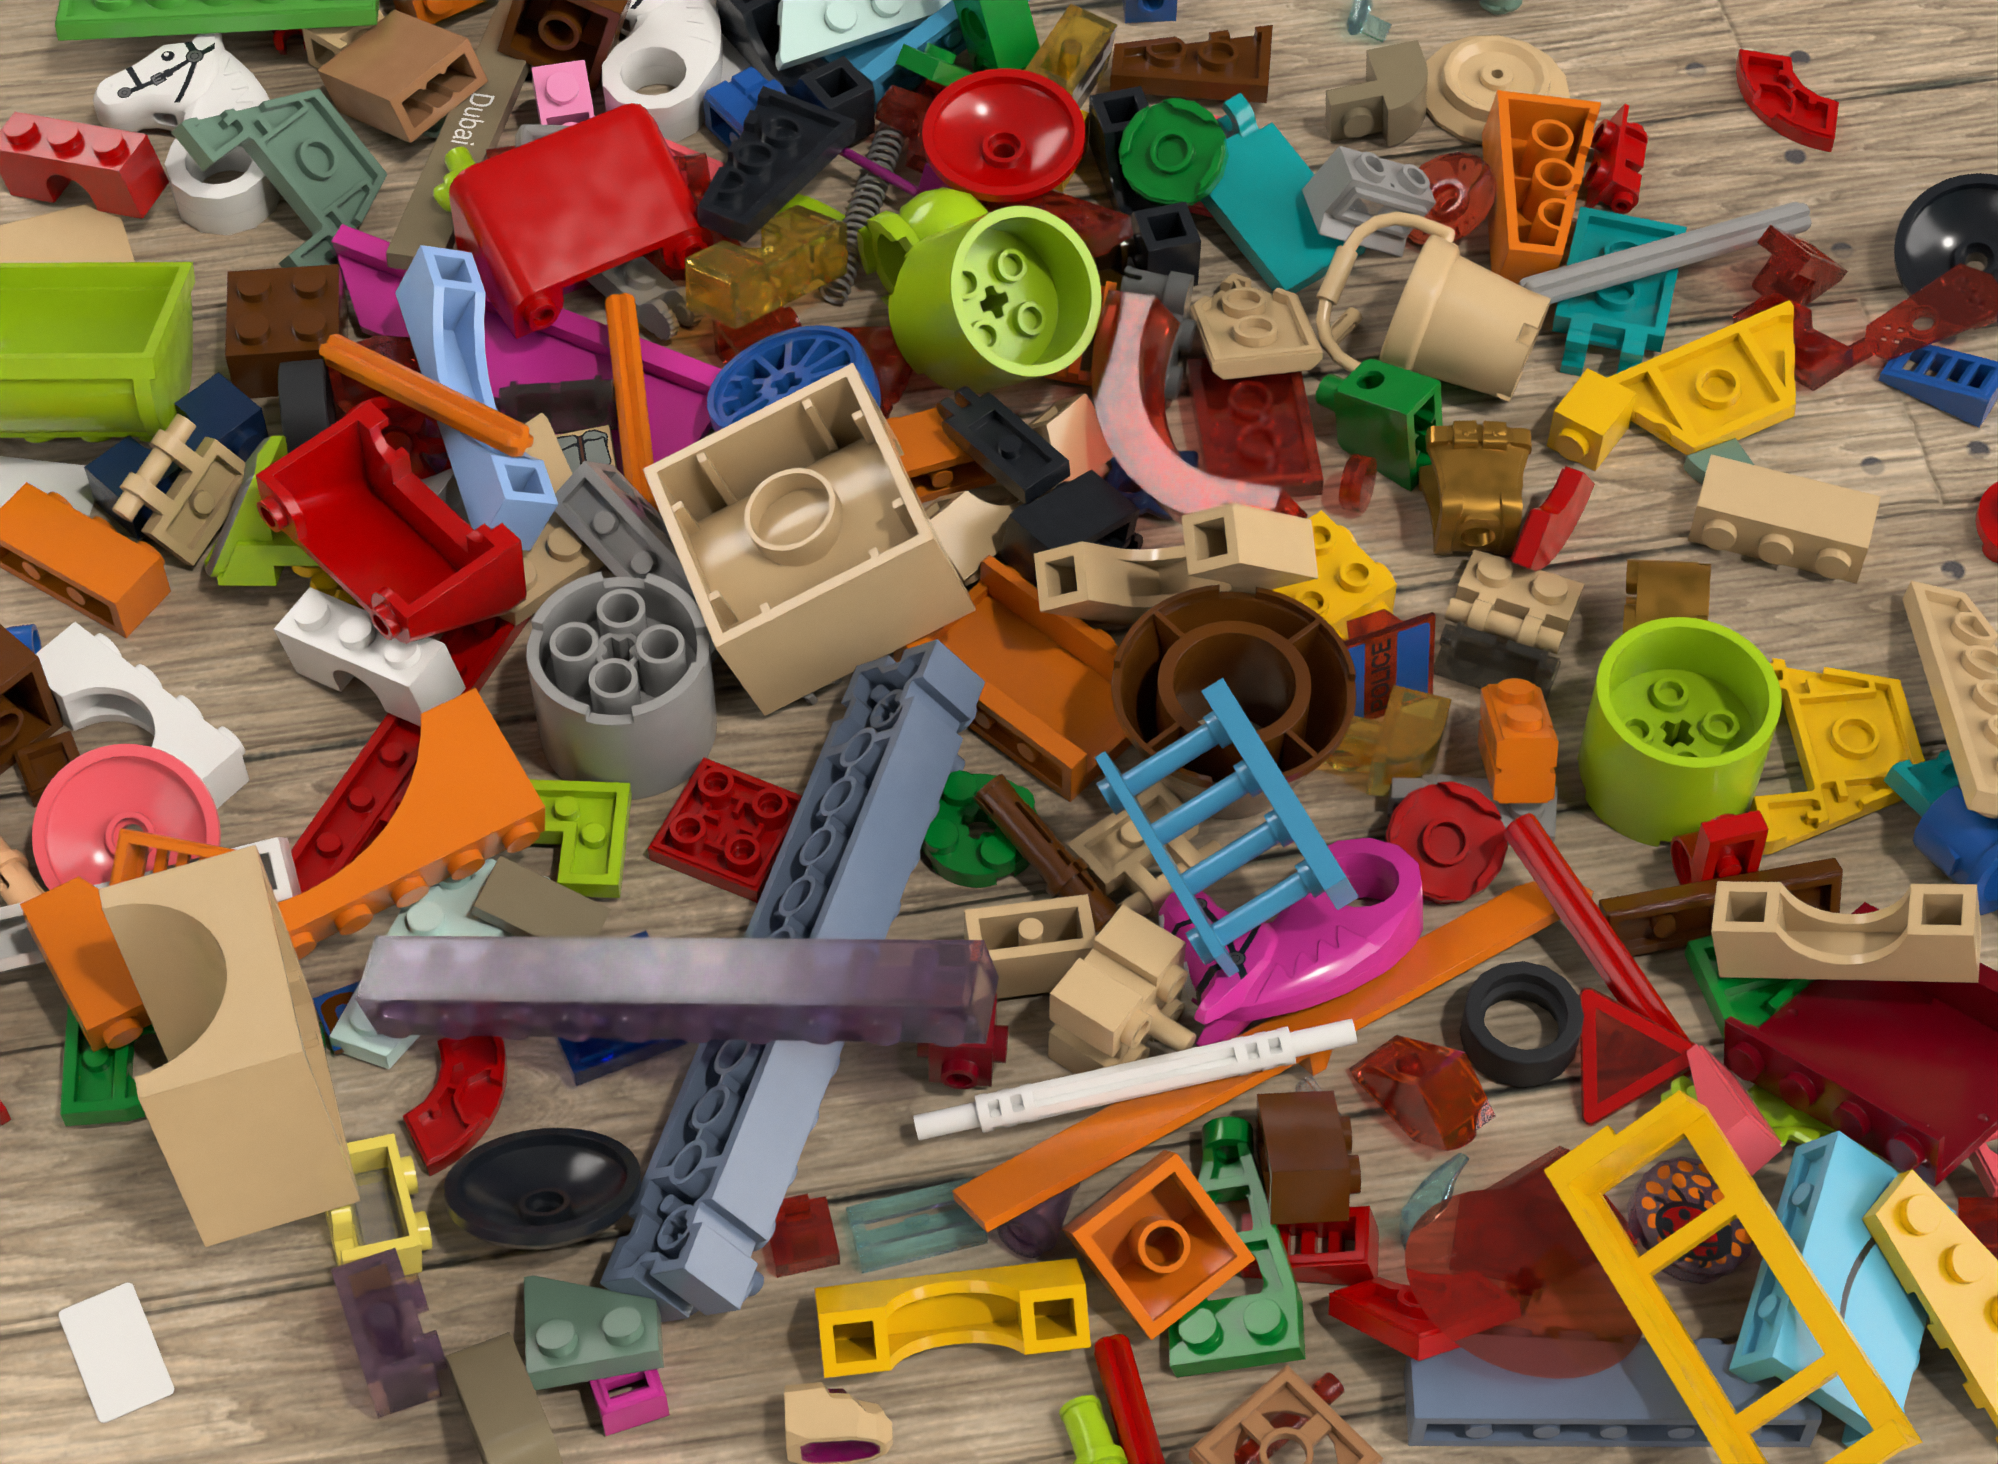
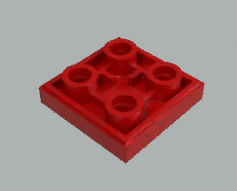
M703 757L648 848L649 860L758 903L802 795Z

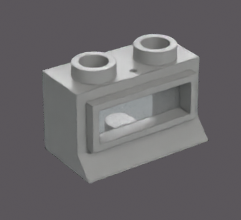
M1339 146L1302 189L1318 233L1345 242L1356 227L1373 216L1397 211L1425 217L1436 204L1429 187V179L1423 170L1412 164H1400L1380 158L1371 152H1360L1343 146ZM1398 225L1381 228L1364 238L1360 246L1402 257L1407 236L1414 228Z

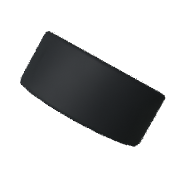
M324 359L280 363L278 369L279 406L283 436L286 438L287 451L290 453L336 423L337 419L330 371L328 366L325 365Z
M1525 961L1503 963L1482 973L1468 990L1459 1033L1464 1053L1475 1068L1498 1083L1516 1087L1543 1085L1562 1075L1574 1059L1581 1035L1584 1013L1579 995L1563 976L1546 966ZM1520 999L1534 1002L1549 1011L1558 1023L1557 1038L1551 1044L1537 1049L1524 1050L1507 1046L1493 1037L1484 1022L1485 1013L1490 1006L1503 1000Z

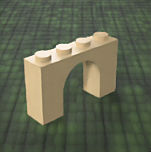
M1232 502L1182 515L1185 543L1182 546L1159 549H1121L1081 541L1034 553L1040 612L1126 625L1136 622L1149 609L1163 600L1194 588L1220 585V592L1255 594L1256 587L1272 590L1318 579L1312 520Z

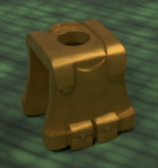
M1476 420L1453 421V425L1429 427L1426 431L1425 440L1426 452L1429 454L1432 465L1419 467L1418 475L1419 490L1423 492L1431 519L1433 553L1453 555L1454 551L1473 552V550H1478L1481 552H1491L1494 556H1512L1522 519L1523 474L1528 455L1532 451L1531 431L1526 428L1507 427L1506 422L1483 421L1481 425L1477 424Z

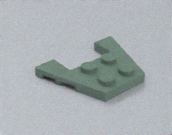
M319 88L263 101L259 106L236 111L232 108L224 110L220 115L198 120L197 117L189 118L180 123L171 132L203 172L238 146L243 147L312 232L310 239L278 263L282 268L337 264L338 257L331 240L342 224L356 229L362 223L388 175Z

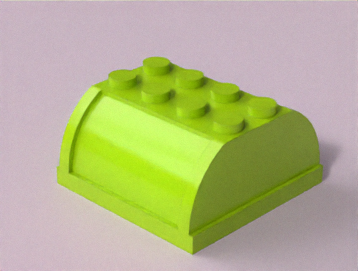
M193 262L0 263V438H24L28 442L41 443L53 440L54 438L80 437L86 442H103L112 437H127L130 435L131 437H137L141 441L151 442L159 429L165 431L177 414L174 403L188 394L191 385L193 362L191 292L195 285Z

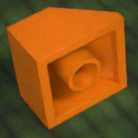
M1167 1150L1160 1152L1062 1228V1231L1100 1282L1150 1340L1157 1337L1255 1260V1257L1180 1156L1175 1152Z

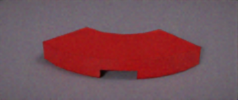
M1739 49L1736 61L1737 83L1745 102L1757 117L1771 129L1794 142L1817 150L1831 152L1835 140L1839 102L1819 96L1805 87L1793 72L1791 57Z
M1565 466V469L1562 468L1545 502L1540 507L1529 511L1511 557L1512 563L1537 571L1546 567L1561 551L1577 525L1595 485L1584 472Z
M496 1016L437 1041L442 1060L437 1084L423 1103L403 1115L405 1127L429 1177L446 1169L470 1151L483 1137L499 1111L505 1093L508 1066L504 1040Z

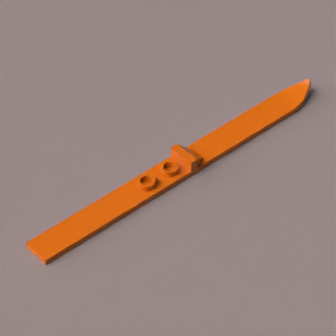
M1535 881L1515 886L1419 938L1414 947L1391 969L1371 981L1326 1002L1294 1013L1274 1016L1237 1037L1254 1035V1033L1272 1031L1288 1026L1289 1031L1293 1032L1351 1018L1355 1031L1550 926L1561 918ZM1584 886L1591 898H1593L1594 891ZM1333 1049L1295 1057L1296 1064L1298 1063L1314 1076L1327 1068ZM1293 1065L1279 1066L1266 1071H1256L1248 1075H1238L1113 1103L952 1190L954 1200L986 1232H989L1216 1107L1229 1102L1231 1099L1269 1078L1279 1075Z

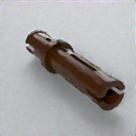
M1003 774L994 777L976 793L977 795L973 797V801L994 821L1006 838L1040 874V877L1047 883L1045 890L1052 899L1088 894L1097 936L1118 911L1119 907L1089 875L1087 871L1090 866L1082 857L1077 860L1034 810L1019 796L1013 786L1006 780V777Z

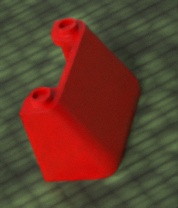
M630 103L471 165L462 170L450 185L449 199L457 250L472 252L486 295L515 339L550 327L557 320L563 309V288L657 249H659L660 256L667 266L679 270L693 268L714 257V243L711 231L697 224L698 205L656 121L641 104Z
M370 401L256 474L258 491L261 498L257 502V509L263 521L274 532L282 530L355 599L369 613L374 626L387 640L396 638L398 641L408 644L504 615L526 600L527 592L521 540L503 523H500L493 529L484 523L475 530L412 473L409 453L403 447L395 451L386 443L381 430L389 425L388 417Z

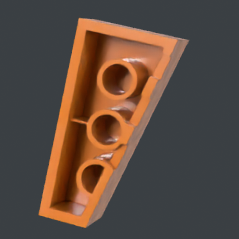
M1497 90L1482 132L1485 179L1493 176L1492 181L1495 182V189L1491 192L1495 193L1494 203L1487 214L1492 272L1519 284L1525 277L1559 267L1601 102Z

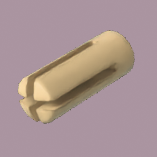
M1349 307L1331 325L1333 338L1338 345L1362 321V315L1357 309Z

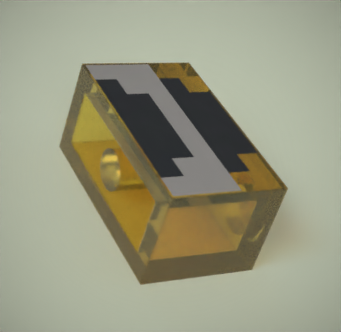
M1070 3L1025 71L1040 74L1059 84L1073 97L1081 109L1108 68L1117 24Z

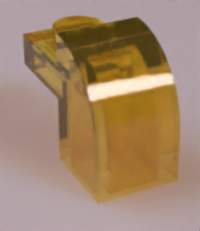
M1393 685L1383 722L1354 716L1344 740L1324 764H1329L1340 771H1357L1369 774L1366 794L1389 796L1392 777L1422 778V775L1433 773L1444 741L1452 699Z

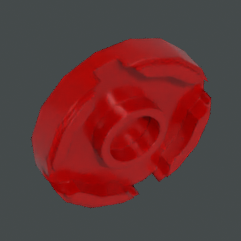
M1454 781L1438 782L1437 784L1427 785L1423 788L1420 787L1408 793L1394 809L1384 837L1385 842L1400 846L1418 862L1423 899L1437 904L1461 903L1484 892L1500 873L1508 850L1507 840L1504 837L1505 826L1501 821L1502 817L1495 804L1476 788Z

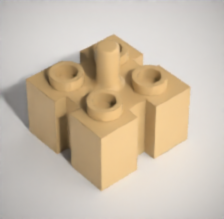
M1122 905L1094 939V947L1084 960L1078 958L1050 993L1049 1020L1056 1024L1049 1031L1048 1058L1072 1073L1078 1074L1146 1059L1150 1053V1048L1145 1046L1148 1040L1153 1042L1156 1039L1176 1052L1191 1049L1196 1035L1178 1023L1185 1009V1003L1181 1002V993L1188 977V971L1184 969L1186 942L1125 905Z

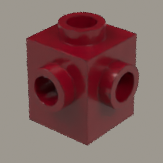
M934 989L931 1020L920 1019L917 1040V1057L928 1058L929 1082L943 1083L945 1086L953 1089H970L975 1086L992 1087L994 1063L1006 1064L1009 1025H997V994Z

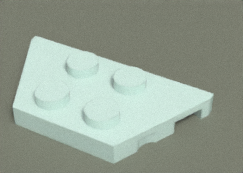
M781 0L778 5L777 25H780L779 50L775 61L778 71L920 25L951 0Z

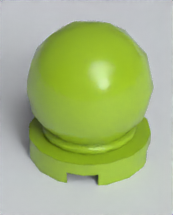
M942 187L916 195L901 207L899 214L886 210L867 219L868 224L858 229L857 232L858 251L866 274L869 275L876 271L881 283L889 293L880 299L888 306L889 295L894 294L899 271L906 260L904 256L917 242L929 235L989 213L984 205L970 193Z

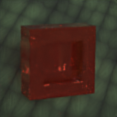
M807 1193L784 1198L775 1219L776 1228L774 1234L769 1240L776 1277L779 1278L840 1265V1252L826 1196L809 1199Z

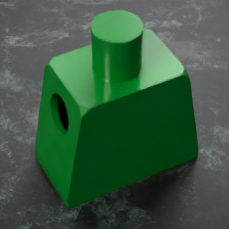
M1375 359L1364 360L1345 379L1334 374H1328L1322 379L1316 391V403L1335 412L1337 442L1342 450L1411 492L1419 484V467L1432 465L1429 454L1426 452V431L1431 426H1443L1441 381Z

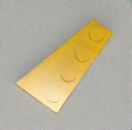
M1913 1169L1902 1172L1894 1178L1862 1217V1220L1906 1293H1915L1930 1317L1931 1323L1927 1325V1328L1940 1349L1949 1348L1967 1378V1381L1962 1385L1977 1409L1985 1408L1998 1429V1260Z

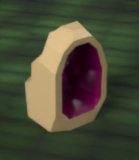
M822 1382L785 1385V1434L788 1461L799 1464H854L881 1457L887 1454L893 1445L892 1421L885 1415L879 1404L857 1400L843 1388L828 1389Z

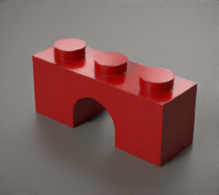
M14 112L0 130V175L13 196L55 203L69 183L74 180L89 193L98 211L143 219L169 184L167 175L147 134L21 112Z

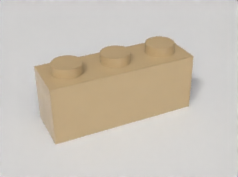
M1711 454L1688 541L1706 545L1715 550H1726L1762 559L1770 564L1785 565L1817 573L1830 579H1841L1857 583L1869 548L1881 496Z

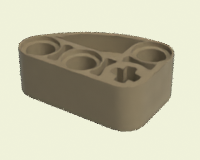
M510 1332L445 1356L483 1464H563L548 1419Z

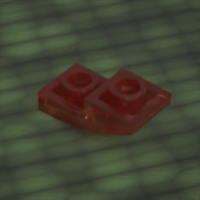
M1775 291L1761 296L1755 302L1733 314L1734 324L1790 300L1794 306V380L1812 391L1854 366L1853 348L1814 329L1811 309Z

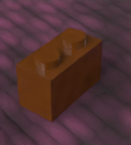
M1334 1090L1257 1094L1256 1149L1268 1203L1270 1225L1349 1221L1350 1194H1360L1361 1169L1359 1156L1357 1154L1348 1155L1352 1153L1351 1121L1349 1116H1339Z

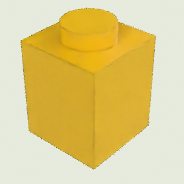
M1587 368L1555 408L1547 447L1570 461L1578 462L1596 471L1628 430L1636 392Z

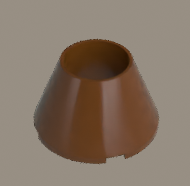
M1210 585L1178 593L1163 600L1143 614L1126 633L1115 656L1111 682L1114 710L1125 735L1144 760L1202 725L1198 721L1203 720V717L1212 712L1213 709L1201 691L1221 678L1226 682L1249 721L1263 728L1256 732L1292 789L1336 751L1347 735L1355 713L1357 697L1356 671L1349 650L1342 638L1322 616L1310 607L1285 594L1270 589L1256 587L1255 594L1220 592V585ZM1234 743L1223 749L1218 744L1161 779V781L1184 804L1236 772L1233 765L1243 760ZM1264 792L1254 798L1248 793L1210 818L1221 820L1248 818L1267 810L1272 805Z

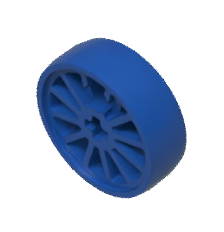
M803 326L768 336L749 346L729 361L718 373L709 389L707 409L714 431L717 432L851 363H854L880 408L881 392L879 381L866 351L849 332L832 326Z

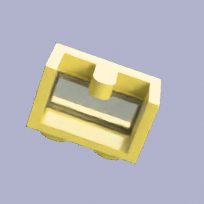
M394 1133L347 1143L360 1201L325 1212L345 1297L364 1284L422 1272V1251L432 1249V1238L426 1212L414 1213L410 1195L418 1193V1182L411 1155L400 1157Z

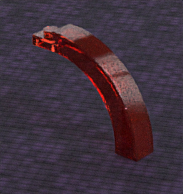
M1109 290L1099 317L1094 340L1091 368L1092 393L1097 419L1104 439L1114 458L1130 479L1161 509L1181 525L1182 515L1232 502L1307 518L1308 514L1283 488L1213 476L1183 461L1169 431L1164 396L1169 356L1181 323L1154 295Z

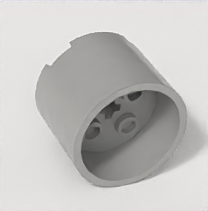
M597 572L580 577L554 592L540 606L531 621L532 631L528 639L526 654L540 743L550 766L566 781L630 783L632 800L658 795L687 780L694 774L703 757H708L717 731L708 629L699 606L682 588L665 578L651 573L647 574L646 579L634 577L603 579L602 572Z

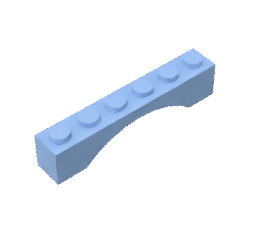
M420 245L395 294L421 374L497 410L489 382L485 354L484 315L486 292L472 252ZM437 420L471 527L475 530L485 523L489 528L493 529L500 523H503L521 540L522 550L530 551L558 506L544 461L532 457L524 452L522 457H511Z

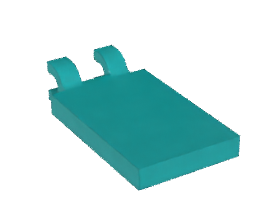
M1239 93L1223 103L1222 109L1226 115L1217 119L1227 138L1229 157L1224 176L1212 193L1200 201L1272 291L1280 288L1297 293L1326 275L1337 246H1343L1345 241L1318 233L1302 189L1315 174L1273 122L1259 129L1252 107L1246 98ZM1359 245L1355 252L1360 256L1365 253L1367 247Z
M1580 206L1567 266L1686 232L1687 227ZM1679 267L1559 301L1552 331L1567 334L1560 372L1581 376L1589 344L1621 350L1617 373L1642 363L1644 350L1661 353Z

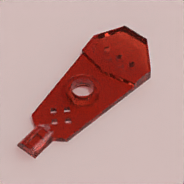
M1960 263L1869 323L1866 327L1865 337L1843 348L1842 351L1851 367L1874 355L1889 361L1971 328L1976 330L1992 324L1998 319V283L1992 274ZM1920 317H1929L1934 321L1932 327L1927 330H1917L1913 327V323Z

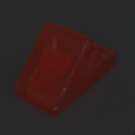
M1769 225L1757 243L1772 255L1753 280L1752 287L1775 306L1790 300L1794 306V314H1796L1840 282L1848 271L1808 240Z

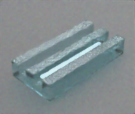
M969 1177L846 1207L847 1221L853 1234L855 1250L858 1252L862 1274L988 1244V1232L963 1208L930 1216L927 1213L906 1218L901 1223L868 1231L865 1228L867 1224L955 1204L957 1202L954 1200L952 1190L969 1182L972 1178Z

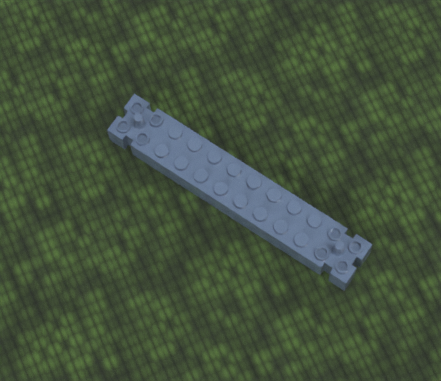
M938 639L904 650L900 662H895L888 655L856 666L841 702L847 708L845 716L841 720L834 721L644 1175L639 1196L629 1211L628 1215L635 1220L629 1236L618 1238L600 1284L610 1291L656 1299L661 1322L686 1319L698 1311L704 1315L740 1310L746 1298L756 1295L764 1284V1276L756 1270L758 1263L750 1257L753 1251L764 1247L774 1234L776 1228L775 1219L786 1191L797 1175L798 1160L809 1133L818 1121V1109L829 1081L839 1067V1055L850 1027L859 1016L861 999L871 974L880 962V950L891 922L900 911V899L909 876L920 860V848L930 823L939 811V800L948 776L951 772L963 771L965 767V760L958 755L963 738L957 733L965 730L974 720L977 713L976 705L985 681Z

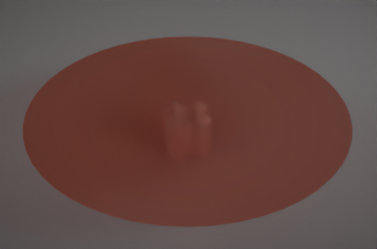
M1486 1189L1469 1191L1444 1199L1432 1206L1419 1218L1410 1232L1406 1244L1405 1267L1409 1284L1419 1305L1430 1320L1448 1338L1474 1356L1490 1364L1512 1372L1540 1378L1562 1379L1583 1377L1606 1370L1623 1360L1632 1352L1643 1334L1566 1206L1530 1193L1513 1190Z

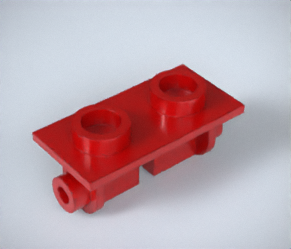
M1624 104L1610 120L1603 119L1594 131L1590 146L1594 149L1593 161L1584 178V186L1588 187L1585 204L1587 208L1593 209L1601 201L1611 206L1615 213L1626 214L1639 202L1642 175L1638 172L1644 167L1648 135L1642 125L1635 122H1627L1629 105Z

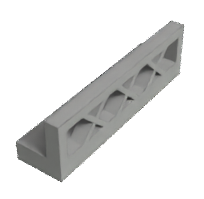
M584 461L555 493L558 502L555 512L616 577L646 579L647 574L651 573L676 584L696 602L662 516L614 465ZM708 631L712 664L720 654L715 648Z

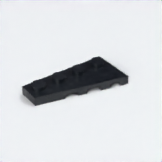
M763 86L758 94L755 110H750L744 120L743 132L739 140L734 139L728 150V159L725 166L718 168L698 205L697 224L720 233L726 238L746 243L855 139L856 120Z

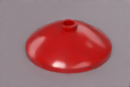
M988 69L958 79L936 96L929 106L923 122V149L926 159L935 174L954 190L970 193L976 199L984 201L1016 202L1047 193L1072 174L1084 151L1085 123L1082 112L1073 97L1051 79L1021 69Z

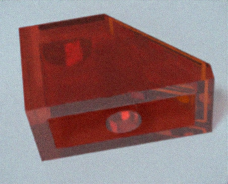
M1395 1035L1349 1068L1354 1079L1415 1142L1445 1151L1459 1149L1472 1142L1477 1136V1130L1496 1117L1464 1051Z

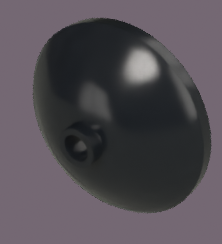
M1983 173L1965 174L1941 181L1920 194L1908 207L1899 223L1894 245V263L1899 281L1905 292L1918 307L1945 323L1965 328H1990L1998 326V175ZM1978 261L1985 266V269L1980 272H1973L1966 265L1969 262Z
M574 1128L526 1130L486 1142L459 1159L445 1179V1206L450 1218L459 1227L487 1243L515 1249H552L583 1241L614 1225L636 1202L641 1191V1172L639 1162L633 1152L624 1144L609 1136Z

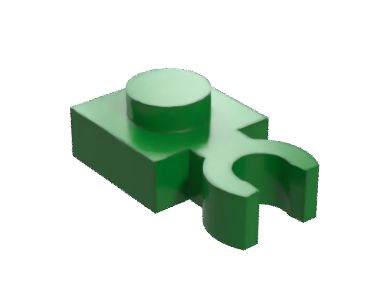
M929 42L924 51L903 44L896 64L944 86H949L958 79L972 74L970 70L953 64L957 56L956 54Z

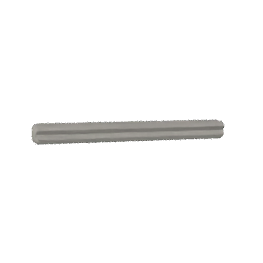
M1788 203L1525 277L1518 285L1551 298L1549 304L1805 232L1812 224L1809 216L1810 209L1805 203Z

